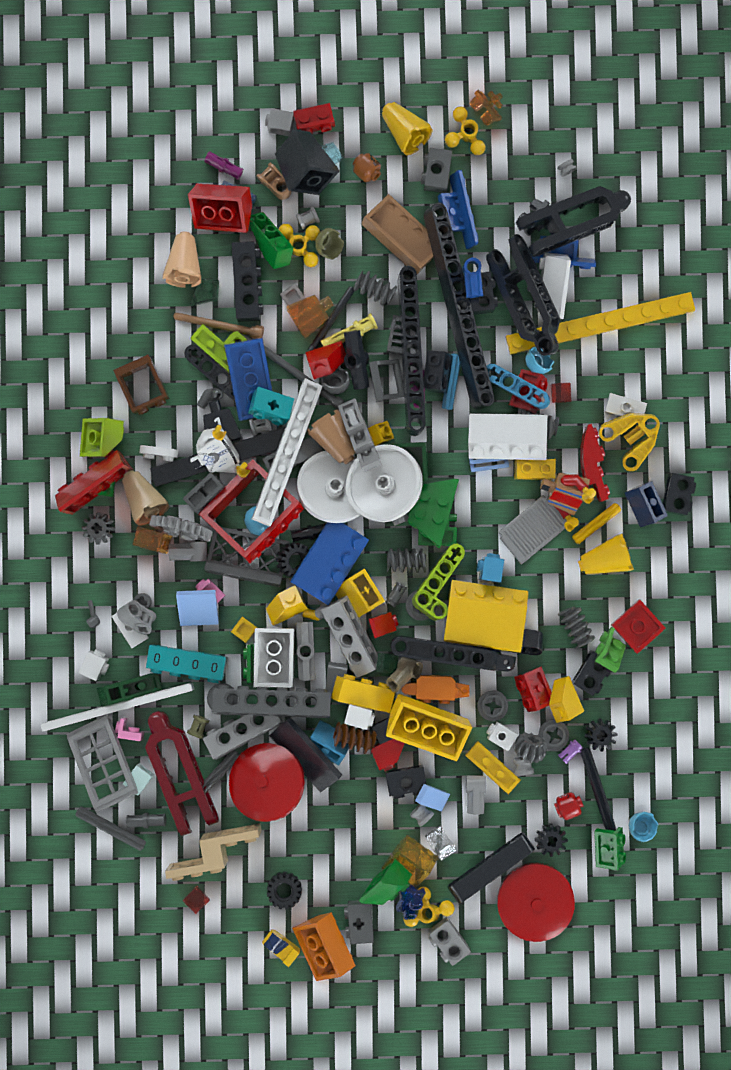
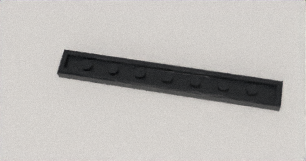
M286 427L232 443L239 454L240 461L276 451ZM198 454L150 468L155 487L209 470L205 465L197 469L193 467L190 459Z

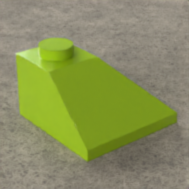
M109 418L83 419L79 457H105L122 441L124 421Z

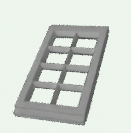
M108 715L66 734L96 813L138 793L137 786ZM106 728L109 739L97 745L93 733ZM90 736L94 747L81 753L77 741ZM111 743L115 755L103 760L99 749ZM95 751L99 763L87 768L83 756ZM118 759L121 771L109 776L105 764ZM102 767L105 778L93 784L89 772ZM124 775L128 786L115 792L111 780ZM107 782L112 794L98 799L95 788Z

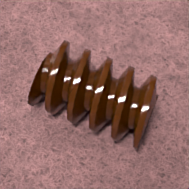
M338 721L333 735L334 746H337L339 742H341V748L348 744L349 750L356 746V752H359L362 747L363 754H366L368 749L372 750L374 748L376 731L370 732L368 729L362 731V728L357 727L355 729V726L349 725L348 727L344 723L340 725Z

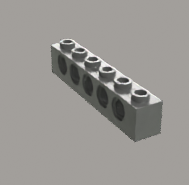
M219 685L218 688H213L212 713L223 715L330 718L331 693L327 692V689H315V692H308L306 688H296V691H288V688L278 687L275 691L269 690V687H257V690H249L248 686H238V689H230V686ZM232 695L238 697V702L235 705L228 703V698ZM250 696L257 697V704L253 706L247 704L248 698ZM269 697L277 698L278 701L275 706L267 705L266 702ZM288 698H295L297 704L294 707L287 706L286 701ZM309 698H313L317 702L312 708L307 707L305 704Z

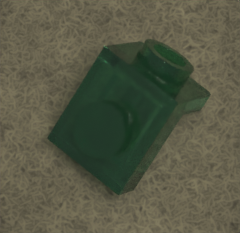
M378 653L376 672L393 674L397 670L399 656Z

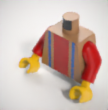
M558 473L554 482L544 478L540 489L549 492L547 502L559 511L563 519L567 520L564 527L567 531L571 532L579 524L578 519L571 517V515H575L583 501L587 504L591 503L594 500L596 491L593 488L588 489L590 479L580 477L577 474Z

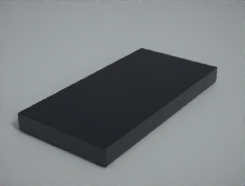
M291 717L269 735L277 745L287 748L297 757L304 775L320 793L342 776V773Z

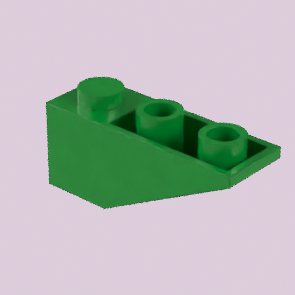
M264 212L251 215L249 225L266 261L273 269L290 265L294 248Z

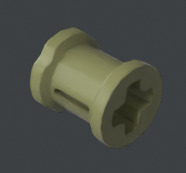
M194 714L191 728L187 730V733L203 739V731L210 720Z

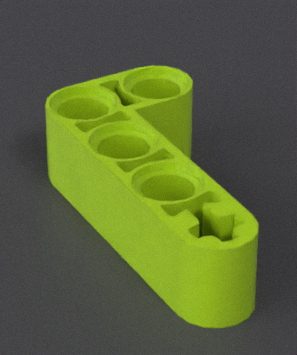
M453 544L445 550L412 598L413 606L434 621L441 620L447 616V605L436 596L465 555V550L460 544ZM456 550L457 556L454 557L451 561L448 560L453 554L452 551ZM441 564L447 566V574L440 571ZM429 580L436 581V589H432L429 586ZM419 595H423L426 598L425 605L418 602ZM435 606L441 608V616L434 614Z

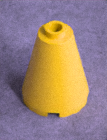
M396 102L387 103L383 107L382 117L405 155L416 153L419 150L417 147L421 143L425 145L433 132L429 123Z
M618 534L581 555V560L578 561L581 572L585 571L586 574L634 570L623 534Z

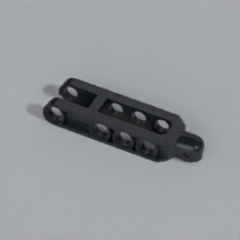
M598 186L520 217L516 221V225L519 231L529 227L534 228L546 224L551 235L529 246L532 256L537 257L610 228L614 221L618 219L619 213L625 211L630 205L631 196L624 190L613 193L609 189ZM593 202L602 205L608 202L611 208L610 212L566 229L560 218V215L565 216L575 209H583L586 205Z
M515 234L508 239L512 250V257L517 266L516 269L510 271L505 257L497 249L488 253L486 260L520 337L534 342L539 354L551 356L559 348L555 334L558 331L561 319L525 240L519 234ZM524 279L528 286L527 290L531 292L535 301L534 306L539 310L543 319L542 331L536 329L517 286Z
M396 636L391 641V649L399 657L503 672L512 671L516 662L515 656L497 654L491 649L407 636ZM399 641H403L406 644L405 649L402 651L395 649V645ZM437 647H442L443 654L439 657L435 656L434 650ZM461 650L462 657L457 660L454 659V652ZM476 653L481 654L479 662H473V655Z

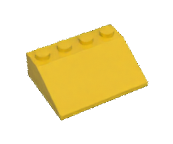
M452 580L448 596V613L446 616L444 641L521 653L528 591Z

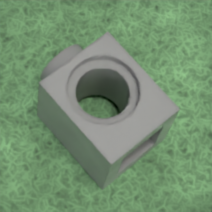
M271 108L270 114H267L265 119V126L268 127V132L284 136H290L292 133L294 112Z

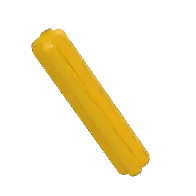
M617 503L612 504L572 536L573 540L580 544L621 512L620 506Z

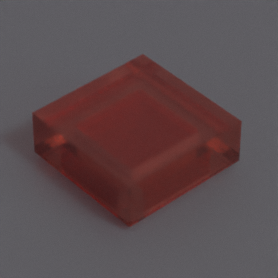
M571 383L551 384L552 403L572 402Z
M196 886L182 901L197 914L210 901V898Z

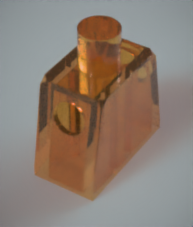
M312 295L286 306V310L305 339L329 318L325 311L333 307L334 304L329 296L319 301L315 295Z
M137 526L132 545L168 554L169 544H171L173 536Z

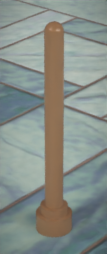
M178 312L173 316L175 320L203 324L204 326L232 332L238 331L241 334L250 335L253 339L263 338L264 326L259 325L250 328Z

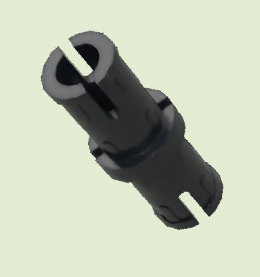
M326 523L316 526L307 525L306 528L290 530L292 542L304 539L314 540L315 537L320 535Z

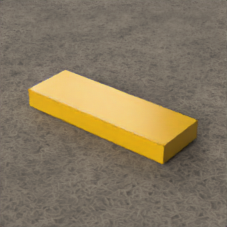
M479 741L465 754L507 794L521 781Z

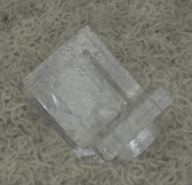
M441 826L425 835L431 849L441 861L457 851L455 845L447 837Z

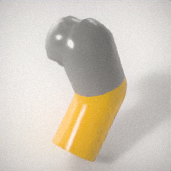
M321 603L320 607L316 610L308 609L303 611L302 617L316 621L323 619L321 609L327 606V604Z

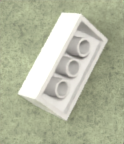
M470 414L469 459L546 460L547 415Z

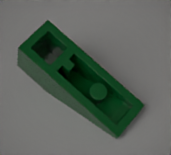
M150 673L97 688L101 707L162 690L158 673Z

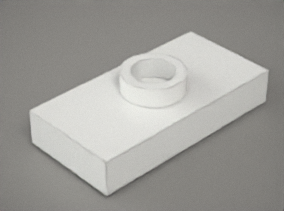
M610 393L604 412L616 416H623L628 413L644 414L647 403Z
M117 613L111 616L131 648L136 647L149 638L147 635L140 634L132 627L121 622Z

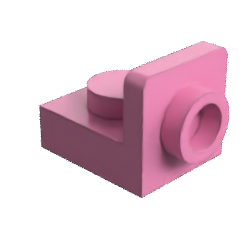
M202 579L195 586L197 590H216L217 603L226 596L210 579L206 581Z
M123 717L120 721H117L115 733H118L117 738L135 741L143 740L144 732H140V728L128 727V730L126 729L127 718Z

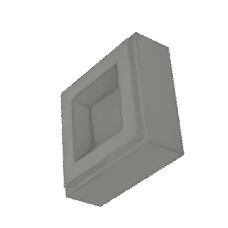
M296 284L280 293V296L290 310L306 300Z

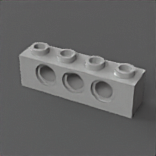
M348 596L338 599L321 609L325 621L328 622L332 630L333 637L338 641L341 652L346 657L350 670L355 674L356 678L376 670L382 662Z
M268 701L266 702L269 706H275L271 701L269 703ZM240 715L241 718L236 721L231 719L225 722L223 728L219 730L215 728L207 732V736L203 738V741L212 758L217 760L283 724L282 718L279 716H263L264 722L261 725H257L255 723L256 716ZM241 724H246L247 731L244 734H240L238 731V727ZM224 733L230 735V740L226 744L221 740Z

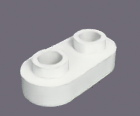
M140 445L139 453L143 454V458L154 459V456H160L164 461H173L174 458H178V450Z

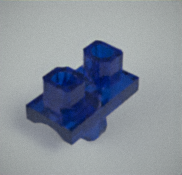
M410 884L404 892L400 891L402 897L396 906L397 912H403L405 920L416 918V910L422 908V899L426 894L425 888L416 890Z

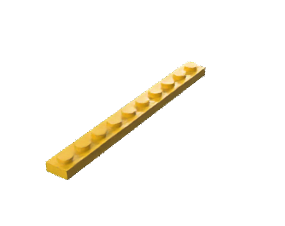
M688 292L561 322L555 336L558 343H563L694 312L695 306L692 294ZM519 333L505 336L510 355L529 351L532 347H536L534 342L522 339Z

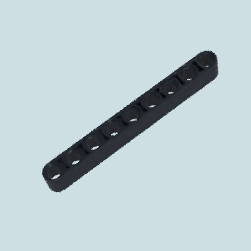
M404 266L400 270L397 282L405 419L408 434L419 436L425 428L426 417L417 273L413 267ZM403 275H409L411 280L404 279ZM404 293H410L412 298H406ZM411 311L414 316L408 317L405 312ZM406 330H413L415 335H408ZM407 348L415 349L416 353L410 354ZM414 366L417 369V372H410L408 370V367ZM409 385H416L418 391L410 390ZM416 403L419 406V410H413L410 404ZM417 422L421 428L414 429L411 423Z

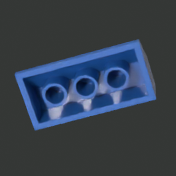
M327 522L290 582L329 605L369 539L344 523Z

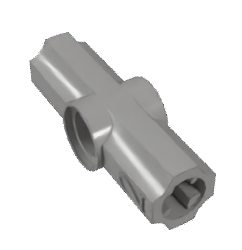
M297 622L299 681L315 680L313 622ZM303 646L310 647L311 654L309 656L301 654L300 650Z

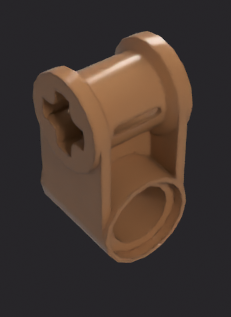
M269 163L268 167L261 174L256 175L258 180L277 198L285 200L290 197L292 191H289L288 188L283 192L278 191L280 186L284 185L287 187L283 175L272 163Z

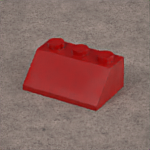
M197 183L188 193L194 229L248 232L252 210L250 187Z

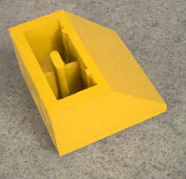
M365 568L345 580L336 592L338 599L348 596L358 617L363 616L385 602Z

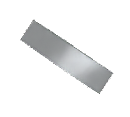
M354 398L339 405L338 408L363 472L381 465L377 450L356 399Z

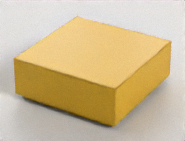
M242 616L231 632L247 643L255 633V628L258 627Z

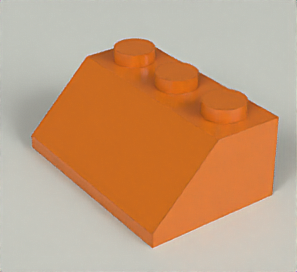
M332 912L318 915L292 928L316 981L341 977L356 966Z

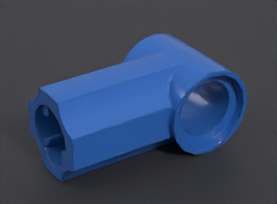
M473 257L466 260L462 268L466 298L483 296L482 265L479 259ZM469 263L475 264L477 271L470 272L467 269V265Z

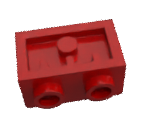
M330 103L293 111L297 130L308 131L313 134V132L320 130L321 132H327L335 127Z
M521 369L520 378L546 391L548 382L544 375ZM523 386L520 389V395H527L530 388ZM533 394L532 397L537 399L538 404L542 402L540 397ZM512 395L509 403L511 407L529 411L531 414L539 410Z
M542 666L514 676L516 687L521 694L522 702L527 712L538 711L549 706L552 692Z

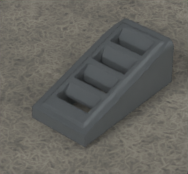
M393 315L386 353L402 355L401 347L391 346L392 343L401 344V340L393 339V335L401 337L400 332H394L395 328L400 329V325L395 324L396 321H400V316Z

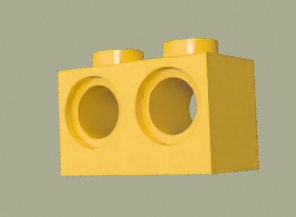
M556 459L515 460L514 479H555Z

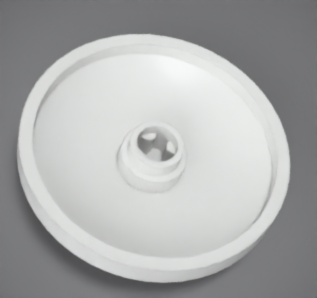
M394 445L375 446L381 465L363 472L357 458L347 475L346 492L352 507L363 517L376 522H389L404 516L416 504L422 490V473L417 461L406 450Z
M322 451L310 457L303 464L298 474L297 494L301 504L311 515L330 523L348 522L361 515L352 507L346 492L348 472L358 457L354 455L355 459L345 465L344 462L339 464L327 451Z

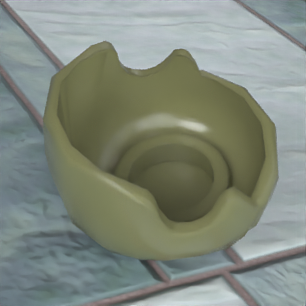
M332 228L322 230L315 240L317 252L327 259L333 260L337 258L344 246V241L339 237L340 233Z

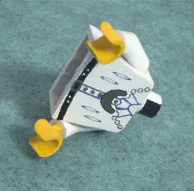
M217 425L216 428L204 430L196 444L198 455L190 459L193 467L197 469L205 465L211 473L230 472L237 473L243 478L246 477L250 470H245L248 465L246 462H243L241 465L239 464V454L227 437V432L222 429V426Z

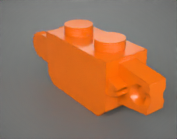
M420 675V677L416 678V682H408L401 688L402 693L415 695V698L420 699L419 701L423 703L439 700L440 704H450V700L455 701V698L469 697L470 690L469 685L457 683L451 676Z

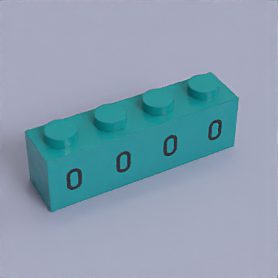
M151 644L149 645L146 668L151 669L150 672L162 674V671L170 672V676L181 677V674L189 675V679L200 680V677L208 678L207 682L219 683V680H224L228 657Z

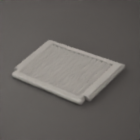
M544 495L499 531V534L502 535L500 540L521 565L565 529L564 524L567 520L563 519L559 511L547 502L548 499Z

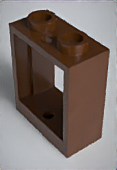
M149 355L113 370L134 414L142 415L149 411L148 408L152 406L160 407L167 403L166 400L170 399ZM149 367L162 395L136 406L124 378Z

